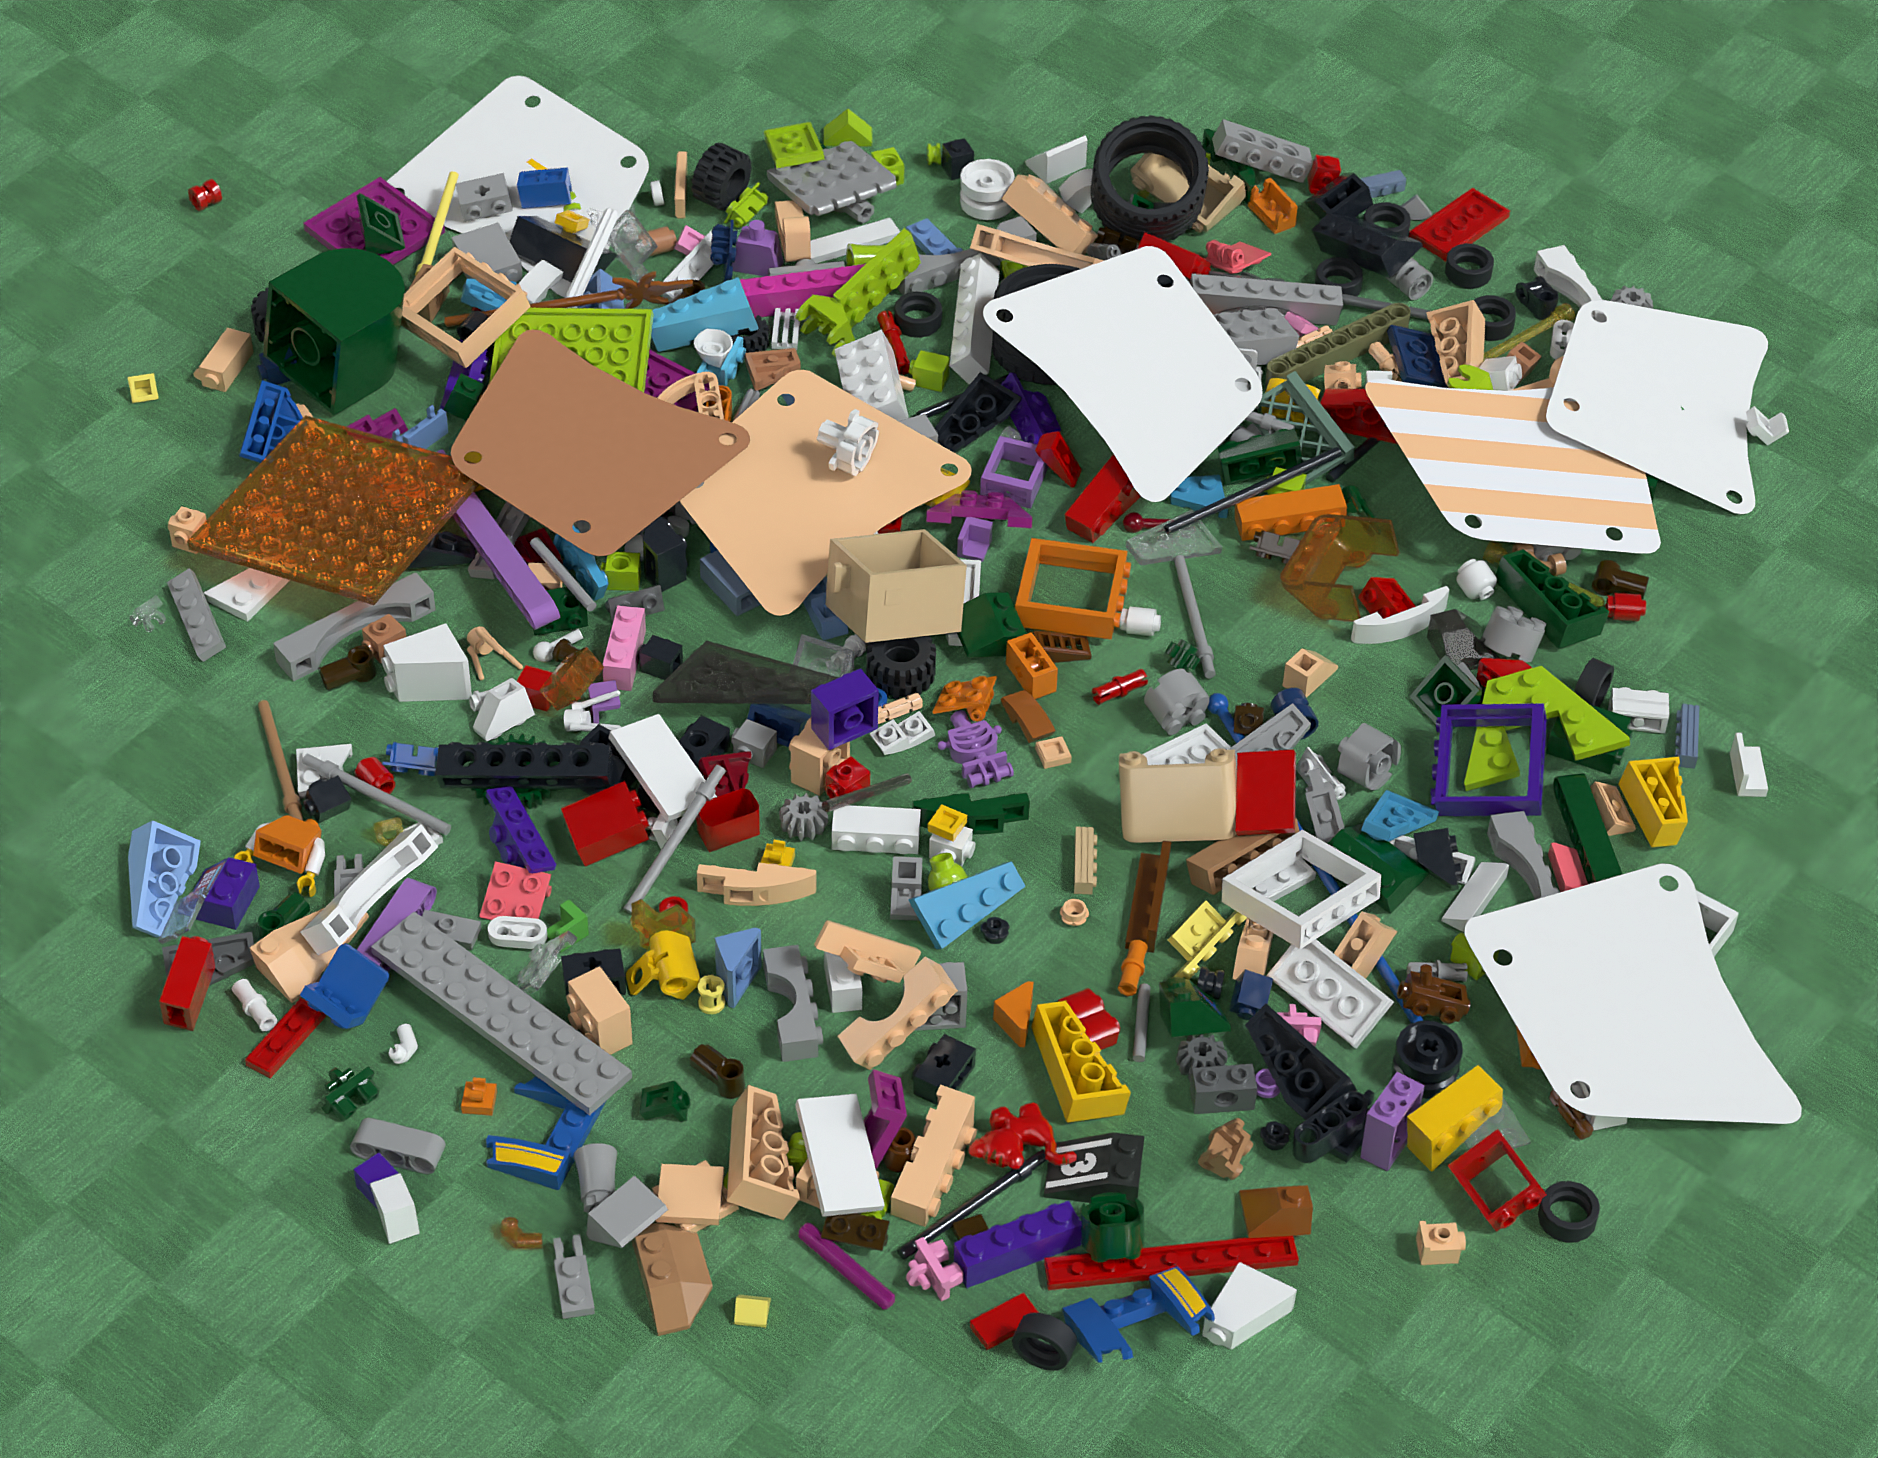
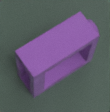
M1000 436L981 476L980 495L988 496L990 492L1003 493L1004 497H1010L1019 506L1031 509L1049 468L1036 453L1037 445ZM1001 458L1035 466L1029 481L996 474L995 472Z
M1396 1072L1367 1113L1360 1158L1388 1172L1407 1144V1116L1421 1107L1424 1090L1423 1084Z

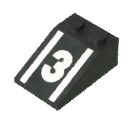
M1113 1132L1056 1142V1152L1058 1154L1074 1151L1077 1158L1073 1163L1056 1166L1048 1161L1044 1198L1091 1203V1197L1095 1195L1116 1192L1126 1194V1199L1135 1202L1134 1198L1138 1199L1144 1136Z

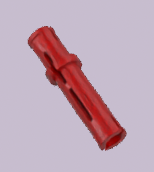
M882 311L877 315V321L893 348L898 373L901 375L902 371L903 375L908 374L911 363L900 338V328L895 324L890 311L887 313Z

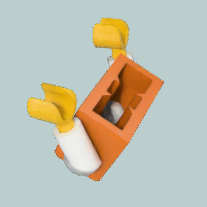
M289 815L283 816L273 822L259 825L245 846L247 850L238 852L234 859L254 863L252 856L300 874L305 871L306 875L300 877L297 881L298 891L301 894L303 887L310 886L309 896L313 897L316 893L314 877L319 875L325 858V843L321 839L322 830L313 819L302 821Z

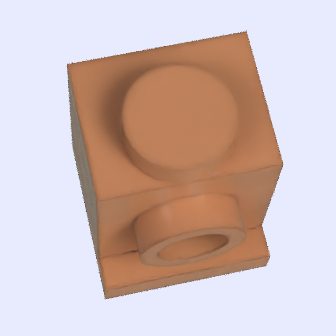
M1523 341L1506 356H1516L1517 364L1521 365L1522 378L1519 379L1520 381L1517 385L1533 371L1542 358L1541 355Z

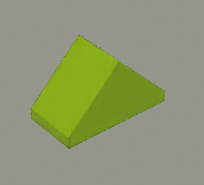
M846 109L824 126L825 146H839L843 142L853 141L858 146H872V127L850 109Z

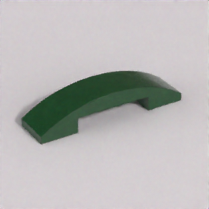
M1209 128L1204 129L1203 149H1205L1206 153L1211 154L1210 159L1213 163L1222 160L1231 172L1244 182L1246 193L1244 201L1248 204L1251 199L1252 188L1255 186L1253 167L1216 155L1212 141L1216 131Z

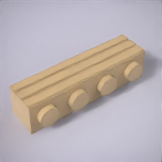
M1076 827L1074 894L1092 895L1093 887H1096L1097 876H1093V873H1097V862H1093V859H1097V849L1094 848V845L1097 846V835H1094L1093 827Z

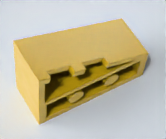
M1679 757L1629 761L1618 783L1651 847L1677 845L1688 823L1685 796L1681 792L1683 782L1678 770L1680 764Z
M1477 1065L1407 1116V1148L1433 1172L1489 1117L1494 1116L1501 1109L1503 1089Z

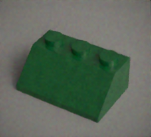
M1280 429L1273 434L1265 436L1254 435L1248 440L1239 442L1228 441L1222 446L1217 447L1225 485L1273 475L1276 467L1287 470L1302 463L1301 446L1295 429Z
M1364 823L1341 829L1327 844L1381 874L1380 898L1375 903L1389 914L1428 876V870L1389 841L1373 839L1368 833L1361 831Z

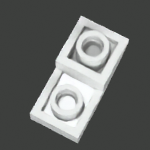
M544 260L534 266L518 283L521 289L527 292L528 295L526 297L529 304L540 302L546 298L548 289L561 280L563 271Z
M918 711L899 724L894 719L871 732L870 736L883 754L887 755L919 745L934 737L935 733L924 716Z

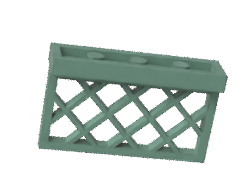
M1296 371L1287 375L1286 381L1262 395L1261 401L1256 408L1258 406L1269 407L1268 414L1272 415L1273 408L1288 410L1286 420L1280 421L1294 425L1296 429H1302L1299 440L1301 451L1302 446L1316 448V456H1318L1321 449L1329 451L1338 447L1341 450V457L1325 463L1319 468H1314L1312 472L1307 474L1305 485L1340 463L1344 462L1346 465L1354 460V446ZM1286 391L1290 396L1289 404L1275 402V397ZM1291 411L1303 413L1305 416L1304 424L1289 421ZM1253 423L1262 436L1270 434L1268 430L1260 428L1261 425ZM1306 430L1317 432L1320 435L1319 443L1305 441ZM1302 457V462L1307 461L1311 458Z

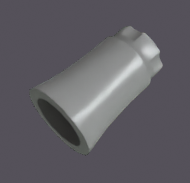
M588 1144L580 1147L574 1153L580 1182L581 1201L584 1203V1212L587 1213L615 1192L617 1150L607 1144Z

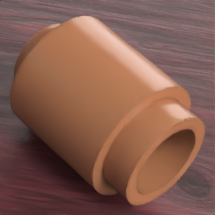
M667 226L643 232V235L638 236L639 248L644 256H654L672 251L677 243L674 231L669 230Z

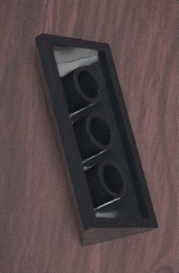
M517 216L509 242L519 258L533 265H537L540 261L544 260L563 271L562 278L572 283L591 241L574 233L566 232L561 227L538 216ZM604 248L593 274L599 269L605 271L617 257L616 253Z

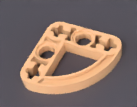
M700 372L680 379L665 389L658 397V399L674 404L680 398L696 391L698 413L724 420L718 379L712 372ZM709 383L710 391H705L704 384ZM706 401L716 402V404L711 407H706L703 405Z

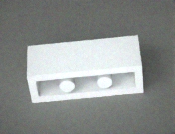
M834 805L832 850L918 854L921 809Z

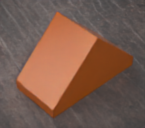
M1031 981L1025 982L994 1001L993 1020L1019 1047L1026 1046L1033 1000L1034 982Z

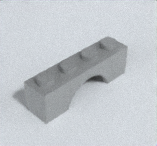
M798 945L763 949V969L768 991L782 994L794 1004L793 1009L787 1015L777 1020V1035L782 1062L818 1057V1045L823 1044L821 1026H815V1021L818 1020L816 1002L811 1003L809 998L813 997L811 979H805V974H808L806 956L800 955Z

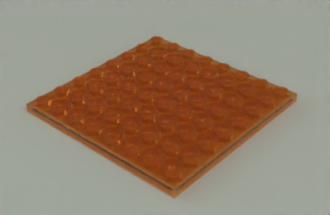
M305 415L187 541L188 549L375 605L480 484L463 474L455 466L451 456Z

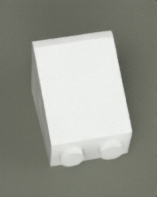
M446 623L383 645L385 657L381 660L387 676L384 677L385 685L390 693L394 692L399 702L467 700L472 695L468 659Z

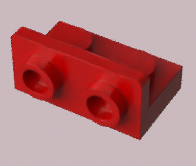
M1370 577L1358 597L1370 614L1378 612L1382 619L1416 607L1394 578Z

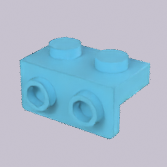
M737 337L721 368L709 365L703 361L697 373L712 372L718 379V385L727 386L730 379L733 380L735 378L739 362L743 363L745 359L746 348L743 347V337Z

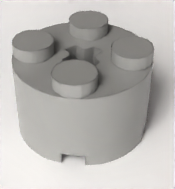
M1497 606L1492 612L1481 641H1485L1484 644L1500 654L1511 657V654L1520 655L1518 660L1532 662L1544 635L1546 623L1536 618L1529 620L1523 617V611L1515 607L1508 606L1505 609Z
M1176 669L1163 675L1157 680L1160 685L1155 690L1150 687L1144 697L1145 705L1169 735L1176 734L1183 726L1189 723L1197 725L1202 722L1206 717L1204 711L1210 700L1208 694L1190 671L1186 672L1185 669Z
M1362 723L1350 737H1344L1340 742L1338 750L1341 752L1337 771L1365 788L1377 790L1392 776L1388 771L1392 764L1397 766L1401 755V745L1387 734L1366 723Z

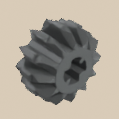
M1199 1034L1197 1038L1189 1035L1186 1041H1181L1178 1046V1053L1176 1054V1063L1179 1066L1180 1075H1188L1190 1082L1192 1068L1226 1066L1228 1059L1223 1041L1215 1042L1214 1034L1208 1038L1204 1037L1203 1034Z

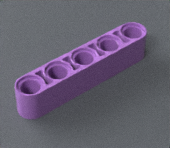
M406 878L359 945L357 951L388 972L391 967L372 954L371 946L411 913L416 912L422 917L424 910L430 911L436 899V887Z

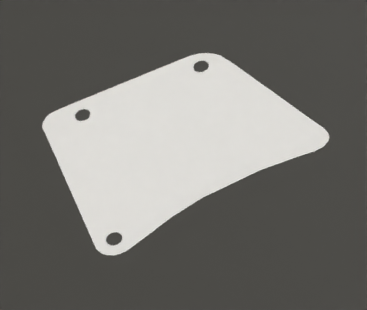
M513 76L503 81L387 180V182L395 188H402L405 191V196L433 217H436L449 172L454 171L459 174L457 183L504 173L513 211L464 222L455 187L444 225L460 233H466L499 223L510 241L517 216H538L555 224L556 214L563 212L565 206L522 208L517 190L519 172L536 170L527 161L532 158L547 169L568 167L572 192L576 195V198L571 199V203H579L581 206L580 210L571 209L570 211L590 219L588 228L574 234L591 241L605 209H613L617 211L618 218L604 247L609 249L644 182L649 169V163L645 153L629 140L533 80L524 76ZM530 96H537L541 99V102L537 107L530 108L525 105V100ZM625 156H633L637 160L635 166L631 168L623 167L620 162ZM519 258L522 267L528 271L536 266ZM561 278L551 289L556 294L565 298L572 283Z
M1145 246L991 300L985 305L983 310V317L986 323L995 332L1036 363L1067 393L1106 441L1135 490L1143 498L1151 502H1159L1166 499L1256 408L1262 398V384L1255 370L1170 257L1161 249L1153 246ZM1163 274L1170 276L1174 281L1173 286L1169 288L1160 286L1157 282L1158 276ZM1000 309H1007L1012 313L1013 319L1010 322H1002L997 318L996 312ZM1238 378L1247 379L1251 383V389L1246 392L1238 390L1235 386V380Z
M1590 301L1584 304L1578 311L1547 407V422L1560 434L1724 509L1738 514L1749 513L1755 507V495L1747 453L1746 424L1748 419L1746 411L1750 409L1753 385L1768 349V341L1761 331L1748 326L1613 301ZM1594 310L1601 311L1606 315L1607 321L1604 323L1595 321L1591 316V312ZM1566 398L1574 399L1578 402L1580 409L1578 411L1567 409L1564 405V400ZM1727 491L1739 493L1742 497V502L1735 504L1729 501L1726 496Z
M1671 864L1654 865L1473 917L1467 922L1465 936L1471 949L1553 1089L1564 1102L1576 1110L1588 1115L1606 1117L1775 1124L1793 1123L1801 1117L1802 1107L1796 1095L1782 1079L1756 1042L1721 978L1707 940L1694 883L1691 877L1681 868ZM1663 876L1675 878L1678 882L1677 890H1664L1659 884L1660 878ZM1500 949L1508 951L1512 955V963L1507 966L1499 965L1494 961L1493 953ZM1576 1081L1586 1083L1590 1087V1095L1586 1098L1574 1096L1570 1090L1572 1083Z

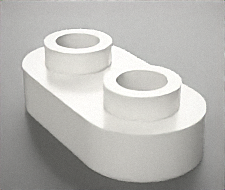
M499 916L494 918L488 925L490 941L500 947L536 949L544 945L548 938L545 923L536 918Z

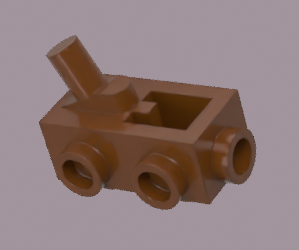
M1428 964L1420 967V973L1410 971L1406 980L1401 981L1397 989V998L1403 1000V1008L1412 1010L1417 1016L1429 1014L1439 1017L1444 1023L1459 1022L1462 1016L1468 1014L1470 1009V999L1467 998L1466 985L1433 977L1432 967Z

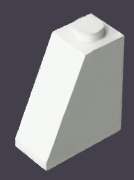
M1239 1262L1211 1307L1215 1320L1212 1322L1205 1318L1202 1336L1208 1338L1215 1345H1222L1233 1349L1290 1313L1294 1307L1297 1289Z

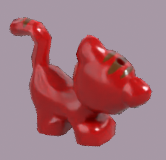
M1034 1102L1021 1106L1019 1108V1117L1011 1114L1007 1107H999L992 1110L989 1118L991 1131H988L982 1138L976 1139L969 1147V1154L971 1156L983 1158L987 1164L1001 1168L1019 1169L1023 1165V1144L1040 1148L1045 1147V1159L1056 1166L1068 1165L1075 1162L1077 1158L1074 1151L1062 1154L1056 1152L1057 1144L1054 1139L1052 1126L1042 1115L1038 1104Z

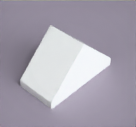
M401 1173L370 1183L388 1243L391 1244L420 1234L415 1205Z

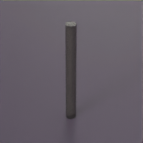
M905 773L823 801L822 809L825 812L833 811L908 785L912 782L910 774Z

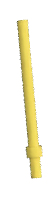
M449 172L422 262L417 266L415 276L423 264H432L456 187L455 184L459 177L457 172Z

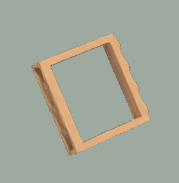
M454 247L404 294L401 326L467 368L531 306L526 297L528 295L527 292L523 291L519 284L514 285L504 274L495 273L485 262L480 263L469 252L465 254ZM462 271L507 300L463 343L417 314Z

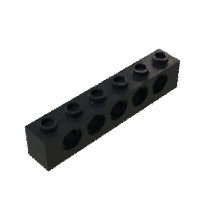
M459 742L439 744L435 776L440 788L607 789L612 785L614 757L610 745L603 743L576 745L566 742L561 745H548L537 742L533 745H520L515 742H508L504 745H492L487 742H479L476 745H465ZM473 761L471 765L463 766L465 763ZM495 762H502L498 766H492ZM524 762H530L527 766H520ZM552 762H559L556 766L549 767V764ZM581 762H588L585 766L577 767Z

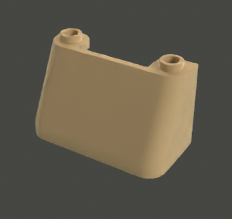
M1145 153L1130 170L1133 178L1132 183L1139 190H1147L1162 202L1175 203L1189 188L1187 178L1181 168L1172 160L1162 155ZM1209 166L1203 207L1192 228L1199 233L1201 231L1208 232L1234 210L1246 197L1244 182L1235 175L1230 180L1228 174L1222 175Z
M1214 749L1206 755L1205 763L1148 765L1147 757L1139 752L1132 751L1119 755L1121 821L1123 838L1126 841L1142 843L1225 840L1236 835L1237 769L1235 749Z

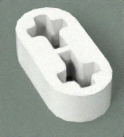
M1560 320L1554 324L1550 355L1555 360L1565 354L1574 323L1571 321Z

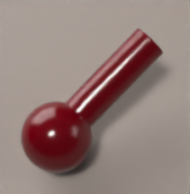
M1131 512L1124 517L1123 526L1130 533H1138L1142 529L1164 530V525L1174 521V519L1143 518L1139 513Z

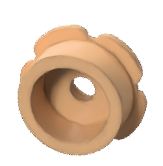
M1070 899L1060 909V915L1065 924L1079 926L1086 922L1089 911L1083 901Z

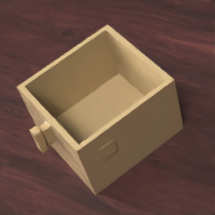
M925 529L830 539L825 605L865 643L961 632L967 565Z

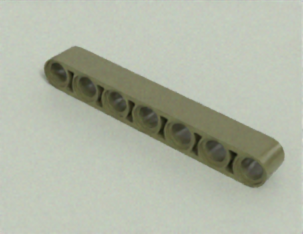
M1403 303L1391 304L1270 360L1267 364L1265 387L1267 388L1271 378L1286 380V376L1296 371L1303 382H1306L1323 374L1325 365H1335L1336 362L1351 361L1368 353L1370 345L1377 341L1382 345L1389 343L1388 328L1390 325L1408 328L1411 309Z

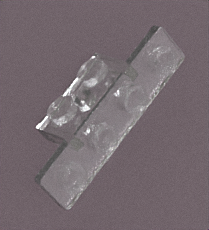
M589 208L586 212L591 217L592 225L597 228L604 212ZM626 210L617 219L607 240V244L616 251L617 259L630 270L629 274L633 280L638 283L641 277L649 273L643 266V263L658 245L632 211Z

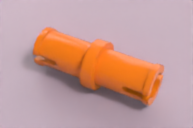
M1141 940L1130 942L1127 958L1123 960L1121 965L1122 976L1118 990L1126 996L1136 994L1139 978L1145 971L1144 959L1148 946Z

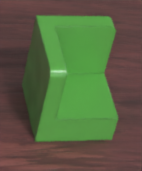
M570 899L560 905L561 920L547 929V940L560 953L589 935L588 917Z

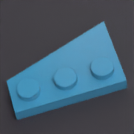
M1386 790L1365 819L1361 831L1368 833L1373 839L1390 841L1435 822L1439 811Z

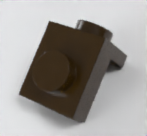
M1253 703L1236 705L1233 732L1235 734L1249 735L1262 726L1264 708L1258 707L1257 704Z

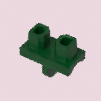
M368 1066L354 1076L351 1068L343 1072L336 1067L329 1071L331 1081L324 1085L326 1090L331 1092L325 1097L326 1104L322 1106L324 1112L327 1115L333 1112L344 1122L357 1110V1107L350 1100L354 1095L357 1094L365 1105L375 1100L380 1091L372 1080L374 1076L373 1070Z

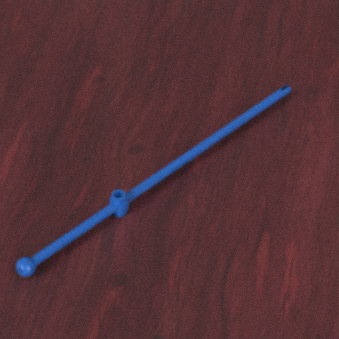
M1220 693L1212 694L1209 697L1210 700L1207 708L1212 714L1220 717L1237 744L1245 736L1233 732L1234 719L1227 709L1229 705L1228 699ZM1298 822L1299 831L1303 830V828ZM1312 864L1331 896L1341 890L1331 874ZM1354 914L1346 919L1350 926L1353 925L1358 916ZM1382 955L1375 965L1411 1024L1423 1021L1422 1017L1415 1015L1412 1010L1403 1008V1000L1397 998V989L1400 982Z

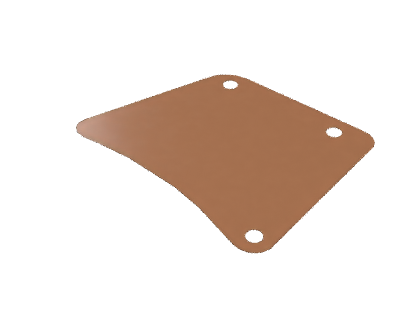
M527 330L518 336L458 434L451 448V457L455 466L463 474L573 545L591 555L606 556L613 554L746 449L750 443V435L746 429L738 424L681 408L645 394L591 365L550 334L541 330ZM731 433L736 436L737 441L732 445H724L719 441V437L722 434ZM474 451L482 455V460L475 464L467 463L464 460V456L469 452ZM582 520L587 521L591 527L585 533H577L573 530L572 526L575 522Z

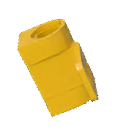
M673 931L657 932L649 939L650 951L646 952L626 972L630 994L637 995L652 979L659 980L660 988L664 994L684 1000L700 982V975L688 936ZM639 969H642V978L636 984L635 975Z

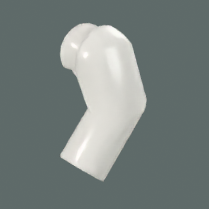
M403 1024L397 1028V1034L401 1043L395 1044V1049H389V1057L396 1064L406 1063L418 1048L412 1027L409 1024Z

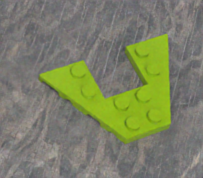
M1543 666L1487 681L1482 704L1544 703L1547 719L1559 716L1575 761L1630 746V738ZM1521 726L1477 727L1464 782L1465 791L1520 776V769L1506 730Z

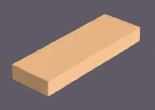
M687 152L677 153L675 183V217L685 218Z

